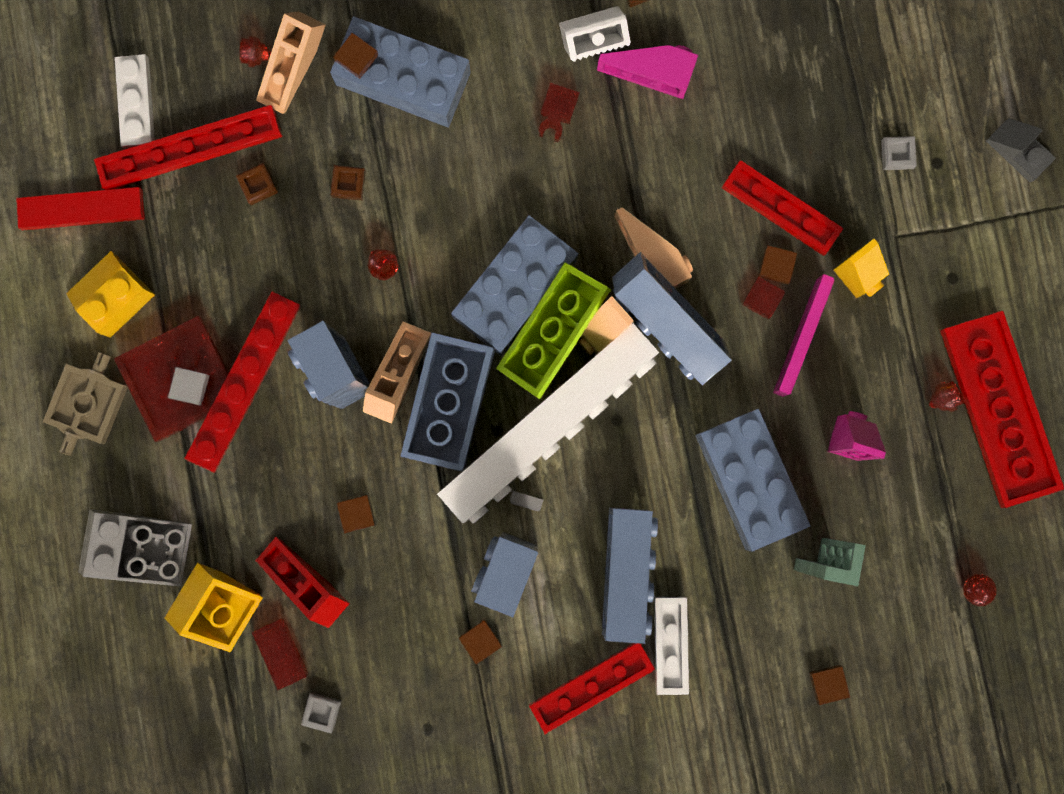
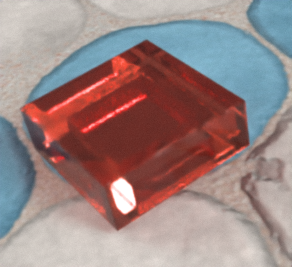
M758 277L742 305L769 320L783 298L785 291Z

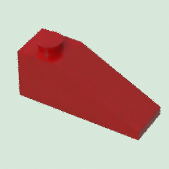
M275 537L255 560L300 611L315 623L329 628L350 604L332 584L278 537Z

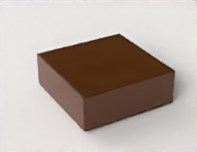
M351 33L333 58L335 62L361 79L379 54L376 49L354 33Z
M264 163L236 175L250 205L278 193Z
M334 165L331 197L362 201L366 174L365 168Z
M767 245L758 277L788 285L791 281L797 253Z
M369 495L337 503L344 533L376 525Z
M485 619L459 637V640L476 665L503 646Z
M841 665L809 672L817 704L823 705L851 698Z

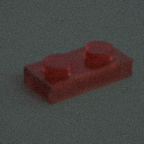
M283 618L252 632L277 690L309 675Z

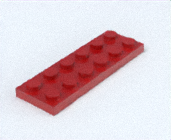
M1004 311L940 330L1000 508H1008L1064 490L1061 476Z

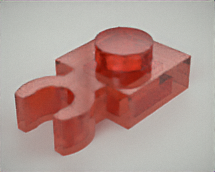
M550 83L541 109V115L548 117V119L540 124L539 137L543 138L545 130L553 128L556 131L554 142L558 143L562 137L561 122L570 125L580 92Z

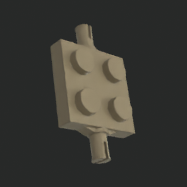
M98 352L92 369H81L69 364L65 365L43 419V423L57 427L62 433L66 434L58 452L72 456L78 439H89L99 444L106 443L128 386L115 382L104 374L110 361V356Z

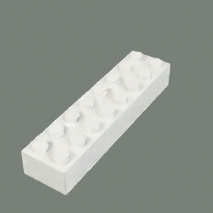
M633 323L437 495L462 523L468 520L472 524L489 511L485 507L487 503L493 498L496 502L503 499L512 491L509 486L510 483L517 477L521 481L527 478L536 470L533 465L534 462L541 456L546 461L560 449V446L557 444L558 441L564 436L569 440L584 427L581 421L588 415L594 419L607 408L608 404L605 400L611 395L617 399L633 385L629 379L635 374L640 379L657 364L653 358L659 352Z

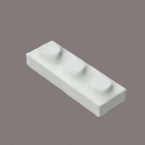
M145 54L115 57L121 147L128 149L155 140L149 58Z
M654 597L656 694H689L687 597Z

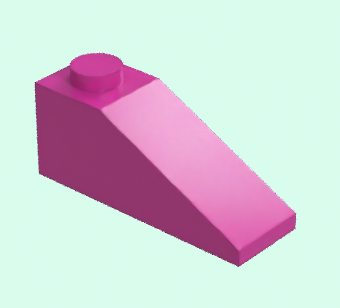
M680 45L600 54L597 71L683 99L698 55L694 54L691 49Z
M849 411L848 415L845 414L837 417L827 452L855 461L884 459L886 454L877 425L867 421L868 416Z

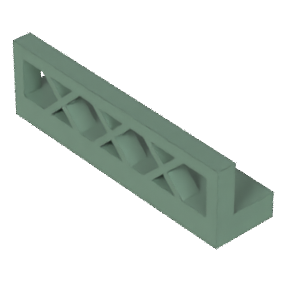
M822 538L818 561L814 562L796 558L794 570L824 580L858 586L866 545Z

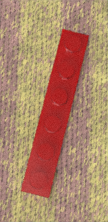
M268 105L94 159L102 188L104 190H111L283 136L275 110L272 105Z
M273 291L271 292L184 458L185 460L216 473L300 309V304Z

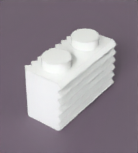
M618 6L559 23L564 48L570 59L574 62L577 58L581 60L582 57L587 58L588 55L593 57L595 53L599 55L600 52L605 53L606 50L611 52L612 48L617 50L618 47L623 48L624 45L629 46L631 43L626 16Z

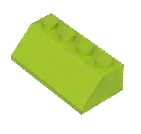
M565 262L496 369L540 399L611 289Z

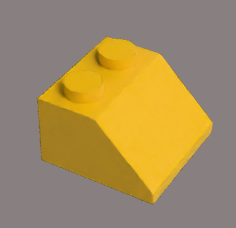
M112 251L66 293L75 311L97 333L110 338L155 296Z
M197 563L166 614L165 619L179 635L231 652L263 597L223 572Z

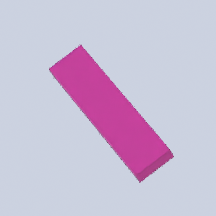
M823 274L816 279L774 388V394L784 397L792 393L835 281L833 277Z

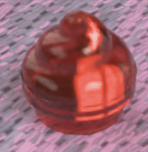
M249 36L248 39L241 38L239 48L240 63L254 68L261 65L262 61L270 58L271 51L267 49L265 44L260 42L259 38Z
M376 249L371 251L367 267L373 277L379 280H388L397 273L399 265L397 257L393 252L387 249Z
M943 381L937 384L935 393L931 395V401L929 402L931 408H938L949 412L958 410V406L964 404L963 397L954 381L947 384Z
M976 574L966 580L963 592L965 598L971 604L986 606L995 599L997 588L990 577Z

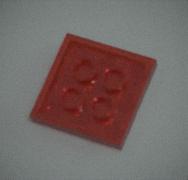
M199 316L114 358L155 442H160L205 419L229 374L202 318ZM176 367L209 375L202 406L168 398Z

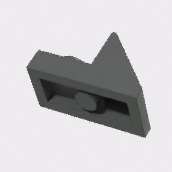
M1010 118L986 140L992 148L1030 183L1056 159L1036 140L1043 131L1042 129Z

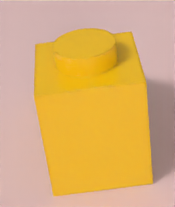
M875 239L860 248L834 269V272L856 298L865 293L869 297L875 294L884 286L881 280L889 275L879 244Z

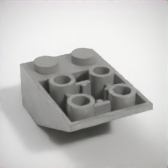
M90 509L78 572L83 577L181 586L192 524Z

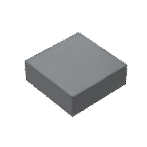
M915 136L884 137L881 140L883 170L914 169L917 166Z
M176 367L168 398L202 406L209 375Z
M513 491L510 502L514 505L538 511L541 509L543 499Z
M311 692L301 725L332 733L342 700Z

